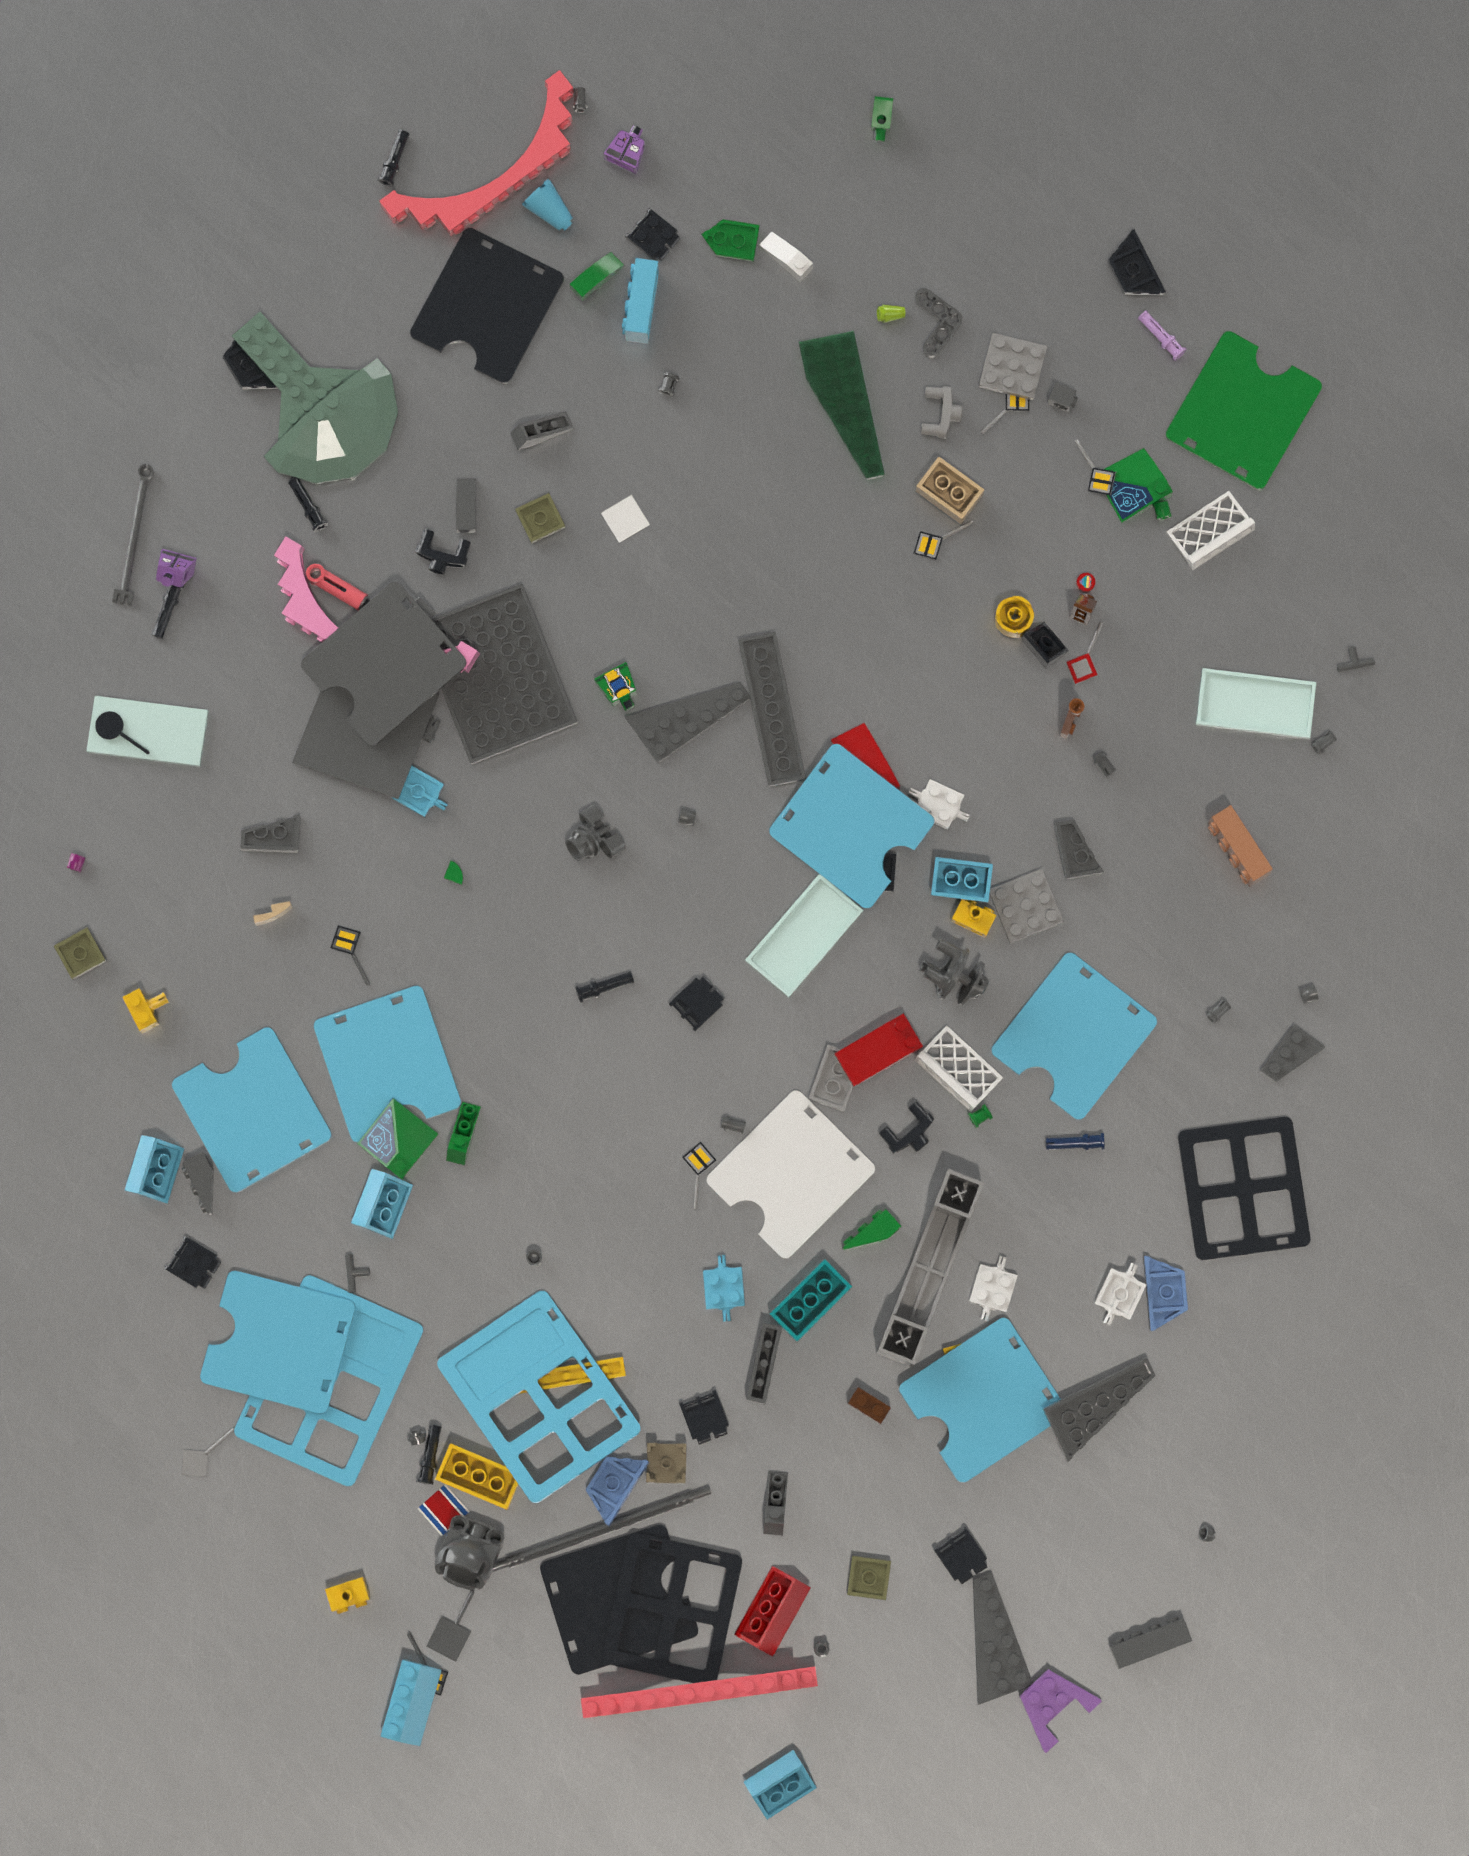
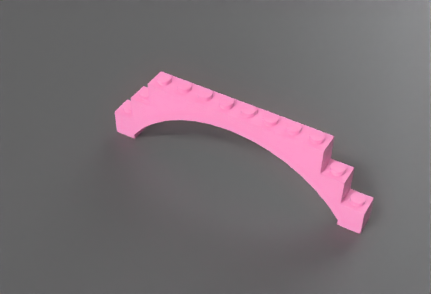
M285 537L274 554L278 559L277 563L287 568L278 585L282 588V593L291 597L282 614L286 617V622L293 626L295 624L300 625V630L308 635H311V633L318 636L316 639L322 643L338 627L321 609L310 588L303 561L305 549L300 544ZM461 641L455 647L466 659L467 664L463 670L469 673L480 653ZM449 648L443 651L447 654L449 651H451V649Z

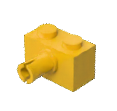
M961 899L951 922L986 938L996 918V915L993 914L994 911L985 906L983 908L977 906L975 901Z
M140 988L122 997L142 1034L159 1025L154 1015V1010L169 1003L164 992L148 1000Z
M364 1577L325 1589L331 1611H337V1614L349 1611L348 1607L353 1605L356 1608L365 1606L367 1601L371 1600Z

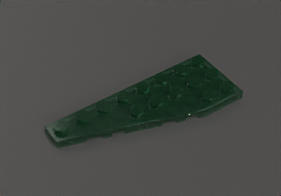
M854 331L799 342L806 380L866 480L885 477Z

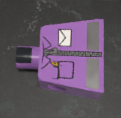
M635 125L632 126L629 133L621 130L604 152V160L637 174L645 148V141L640 139L643 130Z
M162 549L156 580L166 587L170 585L182 587L194 575L197 558Z

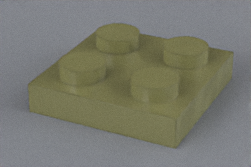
M549 493L515 509L531 544L566 528Z
M87 927L54 945L72 980L106 962Z
M852 1556L847 1595L886 1600L891 1561Z

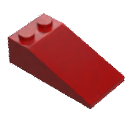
M865 723L831 739L832 744L843 746L900 790V785Z
M903 1013L839 1050L834 1055L851 1084L855 1087L917 1053L923 1045Z

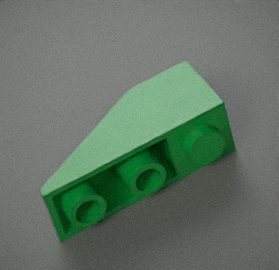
M462 1102L447 1148L446 1161L465 1165L481 1106Z
M887 1209L883 1212L879 1210L872 1216L874 1220L871 1223L867 1224L865 1222L857 1229L859 1233L855 1237L851 1235L843 1242L845 1246L842 1249L847 1251L887 1241L901 1228V1225Z

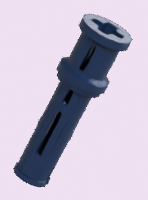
M1104 1133L1100 1135L1084 1134L1083 1137L1046 1138V1150L1083 1148L1085 1151L1094 1148L1105 1150Z

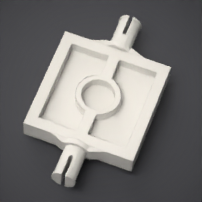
M931 779L922 792L911 788L908 795L918 799V805L934 817V824L948 830L956 817L966 822L968 821L970 814L960 811V804L964 794Z
M999 1256L996 1267L980 1264L969 1302L984 1308L981 1320L985 1318V1321H988L991 1310L1005 1313L1008 1311L1018 1275L1009 1273L1004 1269L1007 1259L1005 1257Z
M1131 1262L1127 1273L1111 1268L1095 1304L1104 1307L1108 1311L1103 1321L1104 1323L1111 1326L1115 1315L1131 1320L1147 1286L1134 1277L1138 1265L1135 1264L1134 1266V1263Z

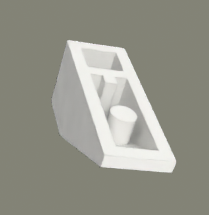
M773 232L759 244L768 255L800 283L813 270V263L805 255Z

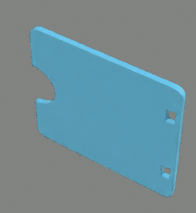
M833 744L772 824L770 835L860 906L871 908L891 883L883 867L886 853L896 846H906L915 850L933 827L935 820L930 813L843 746ZM827 762L830 767L823 774L819 770ZM791 809L795 814L788 821L784 817Z
M1067 953L993 1045L992 1054L1018 1075L1032 1067H1040L1047 1070L1054 1081V1091L1050 1100L1074 1119L1081 1120L1087 1115L1155 1028L1157 1019L1074 953ZM1082 967L1093 974L1089 979L1080 973ZM1129 1004L1139 1010L1136 1016L1127 1009Z
M413 986L315 1021L314 1030L349 1134L354 1142L358 1143L393 1098L401 1105L417 1107L423 1112L426 1119L460 1107L461 1099L421 987ZM402 996L404 1002L396 1005L392 1004L391 999ZM346 1015L347 1021L336 1025L334 1019Z
M268 1027L237 1043L239 1060L235 1068L230 1072L224 1074L214 1073L201 1063L175 1078L172 1082L173 1090L228 1188L235 1193L251 1186L331 1139L330 1129L275 1032ZM309 1139L312 1145L302 1150L299 1144ZM257 1169L260 1174L249 1180L247 1174Z
M231 1271L227 1276L219 1307L226 1309L232 1315L235 1321V1331L232 1337L225 1343L208 1345L200 1374L201 1381L215 1387L319 1414L325 1413L330 1404L355 1312L354 1303L332 1295L239 1271ZM340 1321L346 1322L343 1334L337 1332ZM324 1380L330 1381L327 1393L321 1391Z
M1000 1318L899 1386L900 1394L917 1420L926 1416H934L946 1424L949 1438L946 1446L939 1454L956 1480L961 1483L969 1481L1050 1427L1043 1408L1061 1400L1007 1318ZM1013 1336L1020 1346L1017 1349H1014L1009 1342V1339ZM1046 1387L1053 1396L1049 1400H1047L1042 1392Z

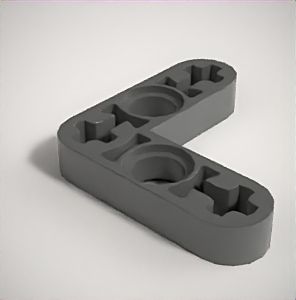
M922 288L917 291L915 296L917 305L940 321V324L923 345L924 355L928 358H935L961 326L962 314L930 290ZM919 295H927V300L932 302L930 308L928 307L929 302L926 300L920 301L921 297ZM941 304L944 307V311L936 313L933 309L934 306ZM947 310H949V314H948L949 316H951V317H953V318H954L955 316L958 317V318H957L958 323H957V322H953V323L950 322V321H951V318L946 315ZM939 330H946L948 336L945 339H941L937 333ZM936 340L938 343L935 346V352H928L927 346L931 347Z

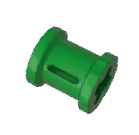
M985 1104L977 1111L968 1113V1117L976 1129L986 1120L993 1119Z

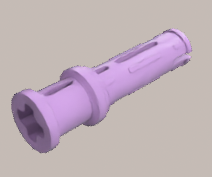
M1147 310L1138 317V320L1162 343V348L1166 349L1173 356L1174 361L1178 360L1186 352L1187 349L1176 341V337L1169 335Z

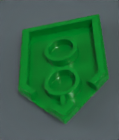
M722 219L701 235L716 256L754 262L760 225Z

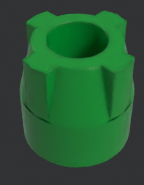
M1168 501L1154 504L1157 520L1161 521L1172 517Z

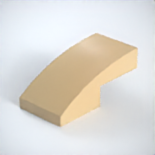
M291 902L272 904L271 913L254 915L255 925H263L282 917L292 909Z

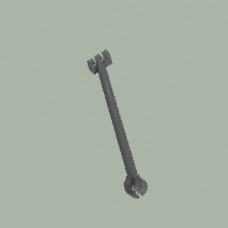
M142 464L138 469L141 481L121 590L114 589L112 603H117L118 596H121L120 604H124L125 597H128L127 605H132L134 593L128 591L147 485L149 479L154 475V470L149 464L148 470L150 474L147 476L143 475V472L147 470L146 464Z

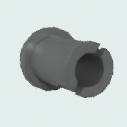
M583 87L574 88L575 104H573V108L577 113L585 112L588 107L585 101L586 90Z
M433 717L430 718L422 740L428 743L435 740L434 735L441 723L436 719L432 726L435 719Z
M1328 731L1319 740L1313 741L1312 748L1318 754L1320 752L1324 753V749L1337 741V738L1331 731Z
M1101 752L1093 759L1095 760L1094 763L1098 764L1107 777L1116 769L1107 759V754Z
M1222 999L1213 1010L1208 1011L1206 1016L1212 1023L1219 1022L1220 1018L1231 1009V1006Z
M730 1116L723 1117L721 1128L724 1131L727 1129L743 1134L746 1122L729 1118Z

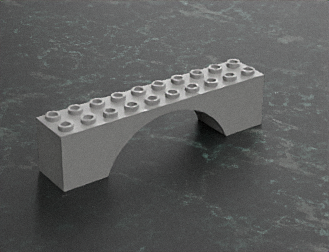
M950 1169L947 1170L877 1354L912 1368L914 1367L984 1182Z

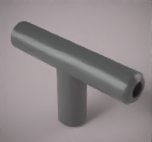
M1351 646L1348 648L1351 662L1337 665V671L1343 672L1375 665V659L1359 660L1356 647Z
M347 1254L345 1255L348 1292L355 1293V1277L369 1276L370 1269H354L353 1255Z

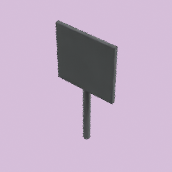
M473 1590L470 1592L456 1622L453 1623L441 1617L426 1646L455 1662L471 1631L459 1626V1623L475 1593Z

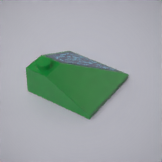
M1145 448L1104 469L1116 472L1111 496L1106 495L1121 523L1154 507V504L1172 497L1173 491Z
M393 1098L357 1144L403 1180L438 1136V1133Z

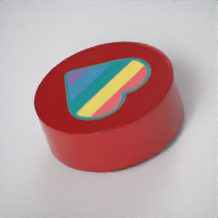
M1090 573L1080 574L1076 581L1077 588L1085 593L1092 591L1096 583L1094 576Z

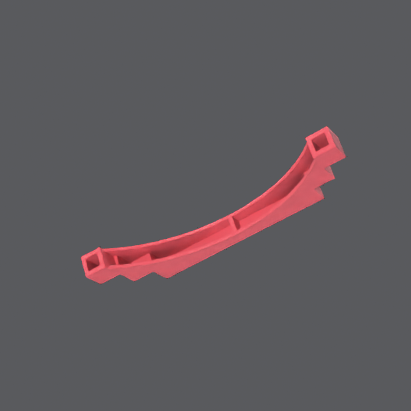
M559 70L545 80L547 101L540 127L525 153L511 168L487 185L456 196L418 198L397 194L393 190L379 201L380 206L392 222H401L410 213L422 230L426 227H432L438 219L450 236L453 234L457 235L464 230V226L476 222L482 213L490 212L496 203L505 201L511 192L520 190L526 181L535 179L544 168L549 169L553 166L554 161L559 157L564 158L567 156L571 149L570 143L560 130H565L571 125L572 115L562 104V101L567 102L570 100L574 90L562 72Z
M814 1666L581 1698L583 1718L816 1687L818 1684Z

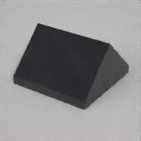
M1045 622L1026 632L1022 638V642L1045 669L1069 651Z

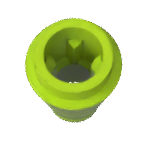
M884 304L877 307V319L879 322L886 323L905 318V307Z

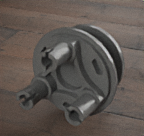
M943 939L938 941L935 948L950 956L948 962L943 967L938 968L924 960L919 969L920 972L924 973L923 978L937 984V995L940 1000H943L950 993L957 981L963 984L957 1001L960 1005H964L969 998L977 999L979 995L985 992L989 983L988 978L982 975L985 963L980 961L974 966L968 976L963 974L962 971L969 956V949L966 947L960 949Z

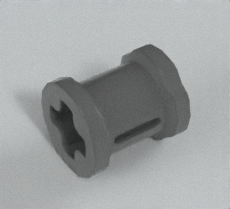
M665 372L663 374L662 386L658 391L667 396H674V389L680 378L675 374Z

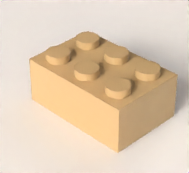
M940 457L936 459L917 484L915 491L960 524L964 522L984 495L982 487Z

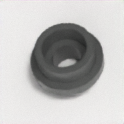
M418 1429L410 1432V1436L407 1438L412 1446L426 1441V1432H421Z

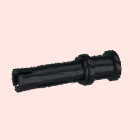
M398 130L389 158L383 163L384 168L377 181L385 186L392 187L394 185L393 179L396 172L399 171L398 163L410 135L408 132ZM401 143L397 155H395L398 145Z
M297 477L291 479L288 484L305 511V518L311 522L312 530L318 532L324 529L328 522L320 514V508L313 504L300 479Z
M170 585L168 587L166 595L162 597L163 605L151 634L152 636L163 639L174 606H177L179 603L178 597L184 586Z
M629 971L628 973L597 983L596 981H591L590 984L582 987L576 986L575 989L580 1003H583V1000L592 997L598 998L601 993L634 983L631 971ZM622 980L621 982L607 986L608 984Z
M429 1425L423 1461L419 1464L421 1469L419 1478L416 1480L418 1483L434 1484L432 1479L434 1469L437 1468L435 1459L442 1429L441 1426Z

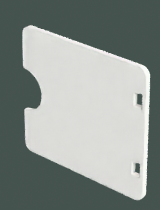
M795 1090L707 1176V1184L730 1207L741 1201H752L758 1204L765 1216L764 1226L758 1235L781 1258L787 1259L874 1174L875 1166L800 1091ZM807 1107L817 1114L812 1119L804 1112ZM850 1148L859 1156L855 1161L847 1154Z

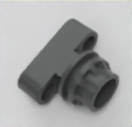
M592 805L579 813V818L583 825L573 831L571 837L565 841L568 852L577 861H581L584 858L590 859L598 855L600 848L609 858H613L626 849L625 843L619 834L615 833L612 835L609 832L610 826L603 824L601 820L604 814L596 805Z

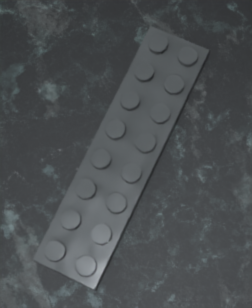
M776 632L738 639L768 786L772 787L806 780Z

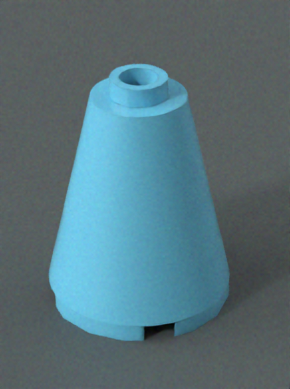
M548 178L522 205L557 230L563 229L565 231L572 224L570 220L573 217L553 183Z

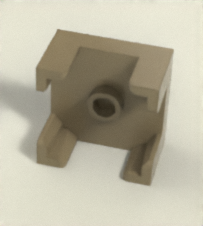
M647 1443V1461H649V1465L647 1466L646 1483L686 1484L687 1444Z

